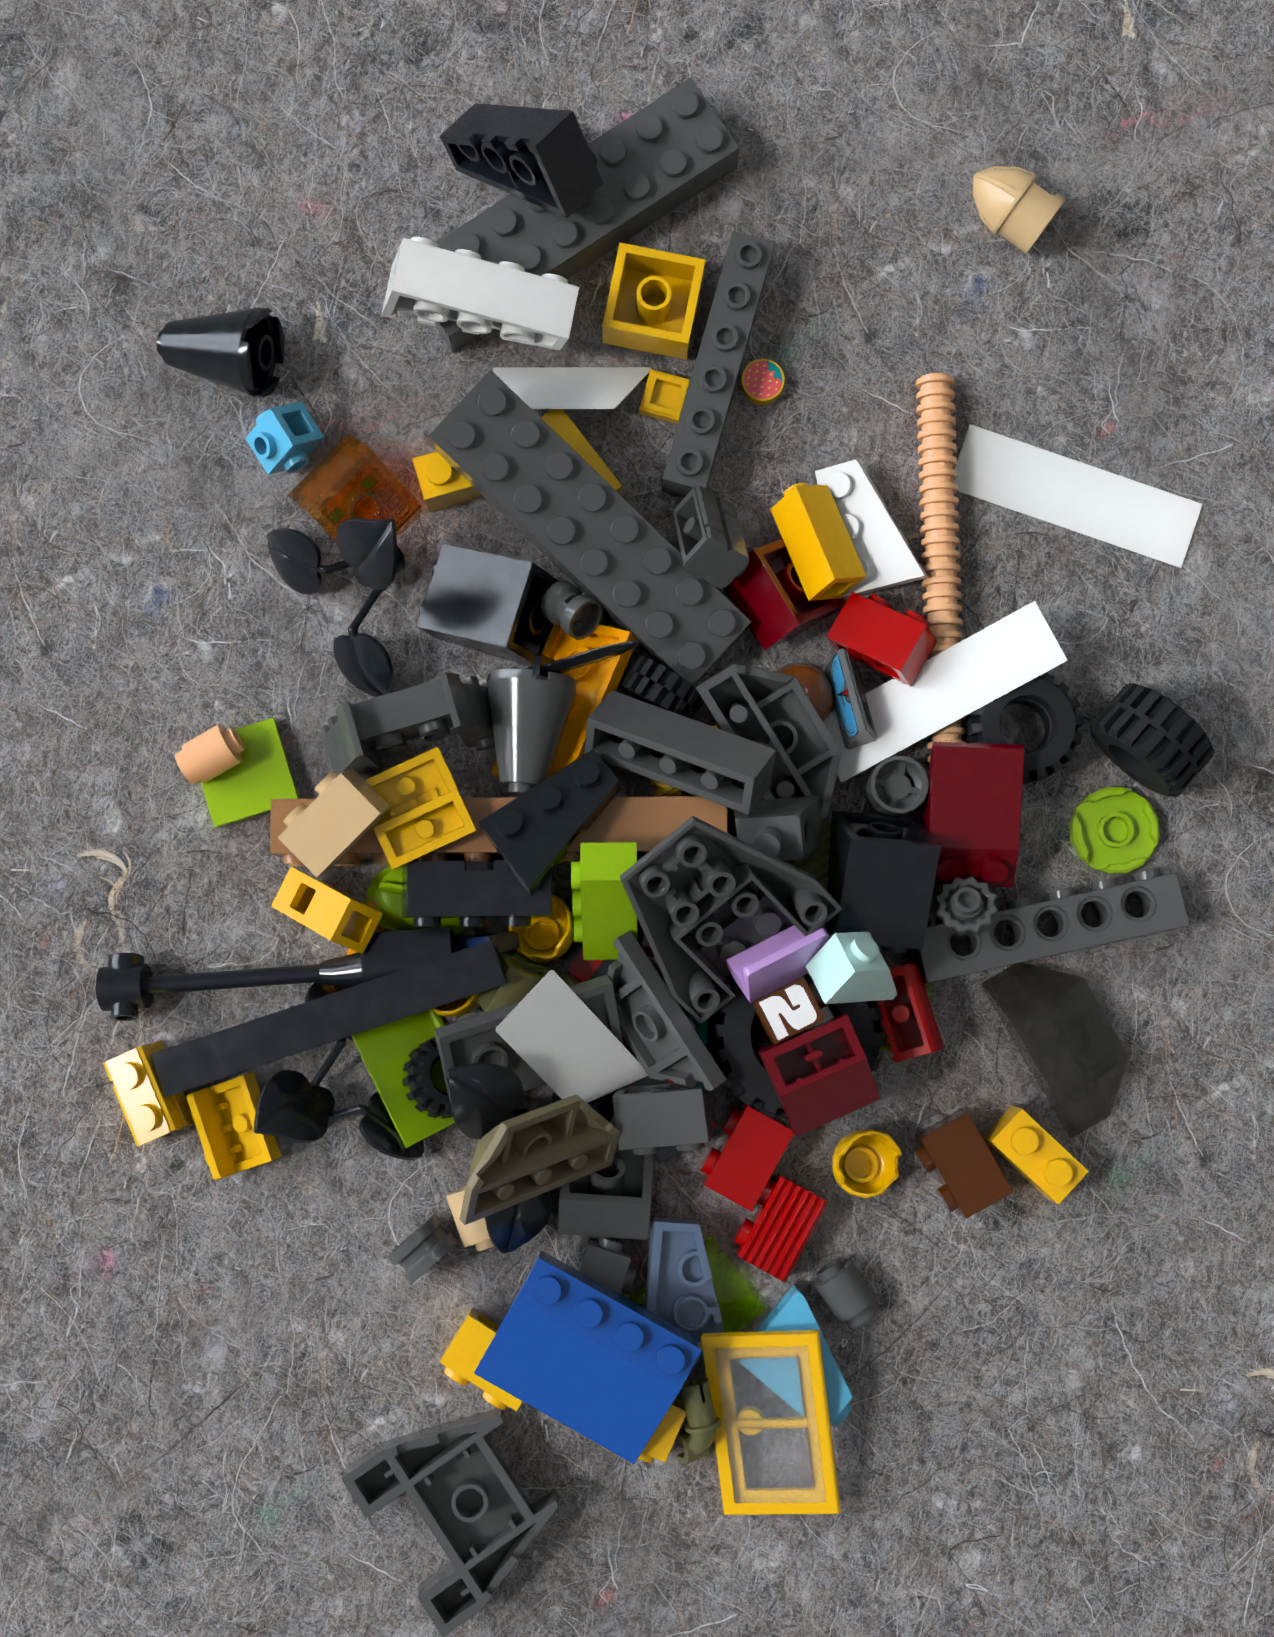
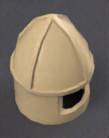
M993 166L976 172L973 176V199L980 219L993 234H999L1016 248L1027 254L1066 199L1058 193L1050 195L1034 183L1038 175L1019 167Z

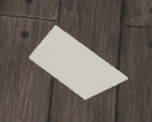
M496 367L493 368V372L531 409H615L652 368Z
M550 970L495 1029L561 1099L577 1094L588 1103L648 1076L638 1060L554 970Z

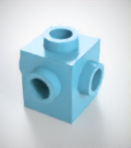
M301 401L270 408L261 413L255 420L257 425L245 439L269 475L284 470L287 473H294L305 467L310 462L308 456L325 437Z

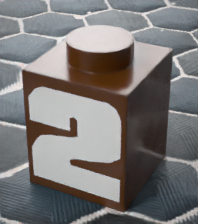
M800 977L752 1002L770 1041L775 1045L824 1020L825 1018L820 1009L827 1006L822 1000L814 982L807 985L804 977Z

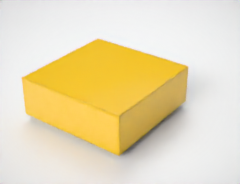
M650 369L639 414L678 424L690 379Z

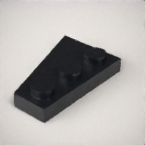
M593 748L484 818L479 824L483 833L532 897L542 885L540 880L554 864L558 865L567 855V848L578 834L591 826L621 790L620 783Z

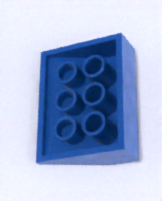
M541 1250L474 1374L635 1464L679 1394L702 1351L701 1340Z

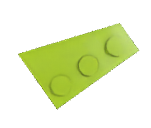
M637 842L581 843L580 861H571L574 942H583V960H617L619 951L613 947L614 940L630 930L637 940V915L619 877L637 862Z

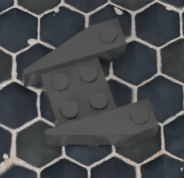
M444 672L439 674L440 679L354 704H351L349 701L341 702L336 709L337 715L328 719L329 725H325L321 729L333 771L335 770L340 774L353 768L366 780L383 772L377 749H381L382 754H389L407 748V741L424 736L426 742L442 739L451 735L450 728L452 727L455 728L468 748L476 746L477 751L495 748L486 683L488 679L486 678L478 682L477 677L469 676L463 678L464 683H461L459 674Z
M498 1408L384 1441L346 1467L341 1478L366 1518L406 1491L451 1562L420 1583L417 1597L442 1637L449 1634L484 1608L504 1577L510 1573L524 1550L536 1534H539L559 1507L558 1494L555 1489L534 1504H531L486 1435L504 1423L505 1413Z

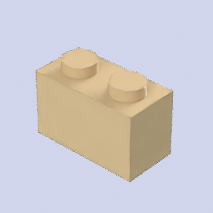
M353 768L340 774L335 770L329 773L314 789L319 796L308 807L302 802L283 820L288 827L278 836V839L316 878L328 872L392 808Z

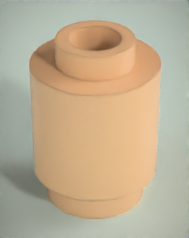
M218 724L184 743L182 750L175 754V760L181 772L191 784L194 785L199 781L206 783L243 761L241 752L245 750V746L233 727L226 730L223 725Z

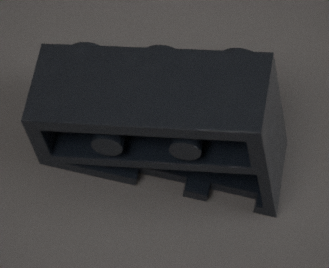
M494 860V862L410 861L402 865V918H414V927H441V918H459V927H486V918H504V927H531V918L552 915V867L540 880L542 885L531 897L504 860Z

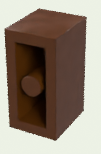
M960 1109L915 1135L920 1147L914 1149L926 1172L930 1173L934 1170L943 1185L937 1188V1192L950 1213L957 1209L958 1213L967 1219L1013 1192L968 1112Z

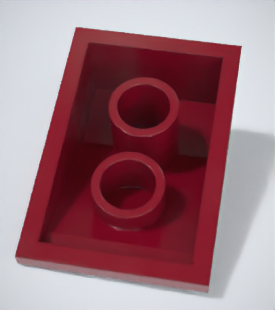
M933 741L923 824L941 845L934 885L951 884L955 877L966 880L973 876L978 883H988V887L1013 888L1020 842L1024 768L1023 745Z

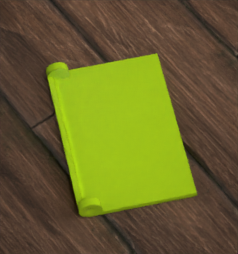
M431 1009L351 1035L405 1148L455 1123L453 1117L442 1119V1116L433 1118L427 1116L429 1112L426 1110L418 1111L415 1108L418 1102L415 1099L409 1101L406 1096L407 1093L411 1092L409 1085L403 1086L402 1079L407 1077L408 1072L403 1071L405 1063L411 1060L409 1057L410 1053L418 1048L420 1044L435 1037L434 1029L445 1026L440 1015ZM438 1060L432 1068L431 1079L438 1090L448 1093L441 1060Z

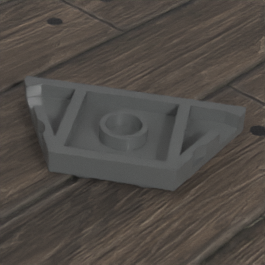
M631 930L616 938L613 947L619 951L618 959L609 964L607 976L613 983L621 1034L649 1078L661 1081L669 1079L676 1084L685 1086L693 1081L703 1082L705 1090L709 1091L727 1081L698 1036L694 1023L684 1014L676 1000L672 997L665 979L660 977Z

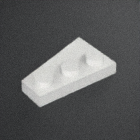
M852 460L815 471L817 484L828 485L867 576L842 598H849L852 592L863 595L929 578L908 546L909 543L902 531L898 529L892 519L886 504L861 462Z

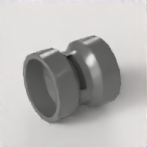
M566 580L553 584L546 591L540 605L541 614L545 619L554 625H561L563 632L576 640L590 636L596 630L602 618L601 604L587 594L582 595L578 587Z

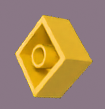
M619 243L602 324L603 344L687 360L704 280L706 259Z

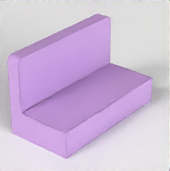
M793 925L727 959V969L748 1001L752 1003L808 974L809 972L805 966L829 940V935L824 928H821L804 936Z

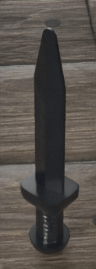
M633 640L606 645L557 661L542 654L534 658L533 666L525 669L534 670L533 675L548 677V672L561 674L623 654L639 646L640 641Z

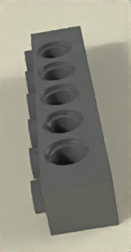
M736 231L732 232L663 474L661 492L685 498L693 487L699 485L705 489L708 487L772 261L775 242Z
M1157 868L1134 874L1136 882L1119 885L1118 878H1111L1091 883L1093 891L1076 895L1075 888L1070 887L1049 892L1050 901L1033 904L1031 896L1005 902L1007 910L995 914L992 917L991 926L978 932L973 937L968 936L971 941V950L966 956L957 955L952 950L950 939L953 933L947 930L939 917L928 918L923 949H913L923 982L928 984L1189 926L1177 873L1162 876L1161 869ZM1128 894L1136 896L1142 904V912L1138 918L1130 916L1124 908V901ZM1084 904H1090L1098 910L1100 918L1096 927L1087 926L1082 921L1081 909ZM1041 913L1051 915L1056 921L1057 929L1052 937L1043 935L1038 929L1037 920ZM997 923H1005L1012 928L1014 940L1010 946H1002L995 940L994 928Z

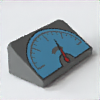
M844 648L837 650L826 667L825 675L832 687L833 705L844 746L846 749H852L876 741L877 735L857 661Z

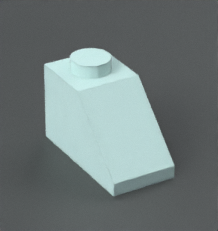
M870 932L834 933L805 966L825 1004L893 1000L897 995L890 969Z

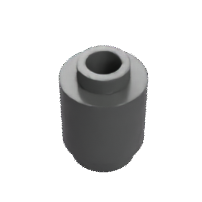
M836 1258L817 1272L820 1279L814 1287L840 1323L845 1322L849 1329L861 1326L878 1312L879 1307L874 1302L876 1295L851 1260L841 1263L839 1258Z

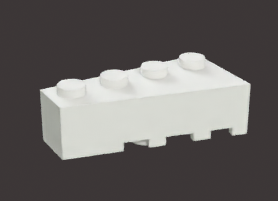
M412 237L411 240L402 239L391 267L381 316L397 319L398 311L413 313L418 316V323L435 327L437 322L450 320L455 321L457 326L462 328V332L479 335L491 333L492 329L500 330V337L503 340L560 350L569 339L579 287L568 284L566 278L556 274H543L542 276L525 272L523 266L513 262L503 261L496 264L481 260L482 257L471 250L458 249L453 252L438 248L436 242L424 237Z

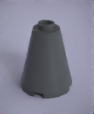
M512 668L496 669L488 674L486 683L500 784L509 786V794L520 796L549 777L577 692V680L570 676L548 672V677L533 675L534 670Z

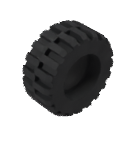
M809 973L802 976L807 985L813 982ZM731 977L729 982L736 996L711 1015L709 1040L714 1061L727 1079L725 1081L727 1086L745 1104L756 1109L761 1114L788 1121L763 1062L755 1048L753 1029L757 1013L734 978ZM874 1001L827 1004L834 1017L840 1014L848 1015L867 1057L871 1072H876L881 1061L878 1058L880 1045L884 1046V1032H881L879 1020L883 1018L879 1005L876 1006Z

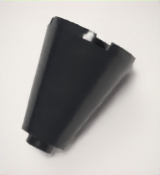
M258 307L170 321L157 336V351L168 366L245 394L264 398L273 393L280 380V377H273L275 364L284 363V334L279 318L270 316L269 313L272 310Z

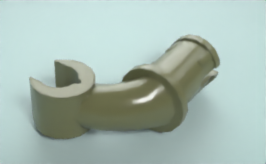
M708 1378L690 1379V1385L685 1381L681 1388L688 1423L685 1425V1430L677 1434L675 1440H679L685 1448L683 1453L676 1455L683 1464H688L708 1456L716 1429L721 1426V1419L715 1417Z

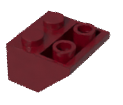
M840 1014L795 1034L776 1045L773 1044L758 1051L796 1137L880 1100L867 1057L848 1015Z

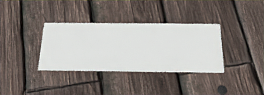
M971 424L969 425L957 460L958 464L954 469L958 472V478L954 480V483L958 485V491L1179 568H1182L1203 505Z
M1033 601L926 660L911 687L898 680L891 679L866 693L877 735L876 741L852 749H846L835 711L831 712L823 723L842 752L837 771L841 783L1068 661L1036 602Z

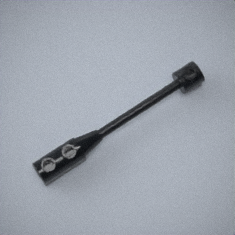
M451 927L374 932L363 954L354 953L322 961L320 964L153 976L150 966L144 964L143 955L115 953L108 956V966L101 967L98 970L96 996L101 1010L111 1011L110 1018L112 1020L132 1021L138 1019V1009L151 1007L154 994L315 982L333 986L353 987L457 952L455 942L458 941V937Z

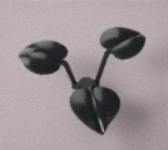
M350 518L341 523L337 529L336 537L338 549L344 561L332 565L320 564L321 552L318 545L304 533L289 528H278L267 534L268 548L274 566L284 582L293 590L302 594H313L322 586L321 574L328 575L349 567H353L354 576L361 585L373 589L349 626V636L339 635L335 638L333 651L340 671L356 688L374 697L392 693L394 671L388 652L373 636L366 633L359 634L358 630L379 595L393 583L395 574L405 566L404 554L397 545L395 520Z
M315 982L309 987L305 996V1002L350 987ZM351 1036L337 1040L336 1045L311 1082L298 1071L282 1070L268 1080L259 1097L254 1120V1133L278 1136L298 1143H312L323 1137L327 1131L328 1124L332 1125L338 1119L360 1114L364 1116L359 1124L360 1133L373 1148L385 1155L403 1160H417L423 1156V1140L405 1148L378 1092L370 1096L368 1107L359 1104L334 1111V1096L328 1089L319 1085L345 1047L346 1038L353 1041Z
M472 1063L454 1067L445 1072L450 1090L451 1111L454 1122L458 1129L469 1138L481 1139L501 1122L530 1112L525 1108L522 1110L517 1108L524 1096L523 1085L519 1076L505 1066L491 1063ZM617 1090L588 1102L592 1108L609 1122L614 1115L612 1097ZM553 1092L552 1103L562 1100ZM545 1192L485 1217L491 1242L500 1252L510 1253L541 1232L552 1212L553 1201L551 1192Z

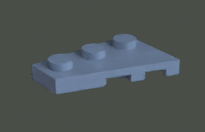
M652 1217L644 1308L700 1340L702 1333H724L723 1321L713 1287L711 1270L699 1222L690 1219ZM703 1349L698 1359L704 1360Z

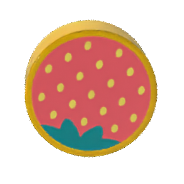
M754 360L745 367L742 373L741 390L744 396L754 404H771L780 397L785 383L784 373L781 367L772 360Z

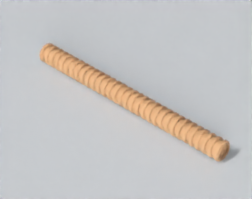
M930 373L916 380V387L920 389L916 394V400L921 403L916 408L917 414L921 416L917 420V427L921 429L917 434V439L919 442H922L918 447V453L922 455V458L918 460V466L923 469L918 474L919 480L923 482V485L919 487V493L924 497L919 501V506L924 509L920 513V520L924 522V525L920 527V533L925 535V538L921 540V547L925 548V552L921 554V560L926 562L923 569L929 577L922 581V587L926 588V592L922 594V600L927 602V606L923 607V614L927 615L926 620L930 623L928 627L937 640L935 647L929 655V659L963 639V633L959 632V627L963 625V620L958 618V614L962 612V606L958 604V600L962 598V593L957 591V587L962 584L961 579L957 577V573L961 572V566L956 564V560L961 558L960 551L956 550V547L960 545V539L956 537V533L960 531V526L955 523V520L959 518V512L955 510V507L959 504V499L954 496L958 492V485L954 483V480L958 478V472L953 469L958 464V461L953 456L957 451V445L952 442L957 438L956 431L952 429L956 425V418L952 416L956 411V406L951 402L955 398V391L951 389L955 385V379L945 373ZM966 716L929 735L931 742L927 743V749L932 750L933 741L967 743L962 741V735L966 734V728L962 727V722L966 720ZM931 756L927 757L928 763H930Z

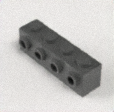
M613 690L587 717L584 754L594 748L602 760L747 815L752 812L771 786L776 749Z

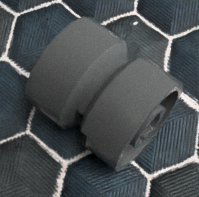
M892 756L884 759L870 774L865 784V797L869 807L876 814L905 817L924 801L928 793L929 780L925 769L916 760L907 756Z

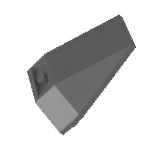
M691 816L619 876L672 997L700 1024L736 996L727 978L730 975L727 969V959L780 933L792 924L804 936H807L818 930L842 910L841 905L813 875L694 816Z

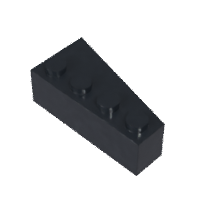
M475 103L440 135V139L456 171L566 218L603 185L596 167L597 158L588 147L573 111Z

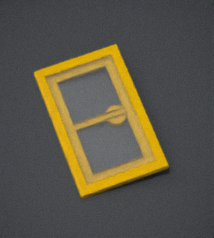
M819 1330L702 1333L701 1342L706 1378L709 1379L715 1417L721 1419V1426L716 1429L714 1441L724 1515L839 1514L841 1507Z

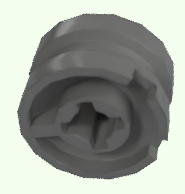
M436 1213L417 1228L388 1256L394 1265L401 1264L406 1270L404 1276L411 1284L427 1272L459 1241L452 1232H445L441 1227L443 1221Z

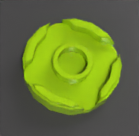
M1105 787L1087 795L1074 809L1069 824L1070 842L1077 857L1089 868L1105 874H1124L1143 866L1150 858L1149 856L1153 853L1154 848H1156L1160 837L1159 819L1152 805L1144 797H1140L1137 793L1124 787Z

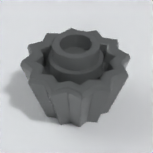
M973 876L966 880L955 877L951 884H943L942 893L934 898L939 906L936 915L950 933H957L960 938L965 935L973 937L978 932L985 930L992 925V917L999 912L994 904L997 895L989 891L988 883H978Z

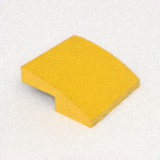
M439 746L365 780L392 807L373 827L392 870L477 831Z

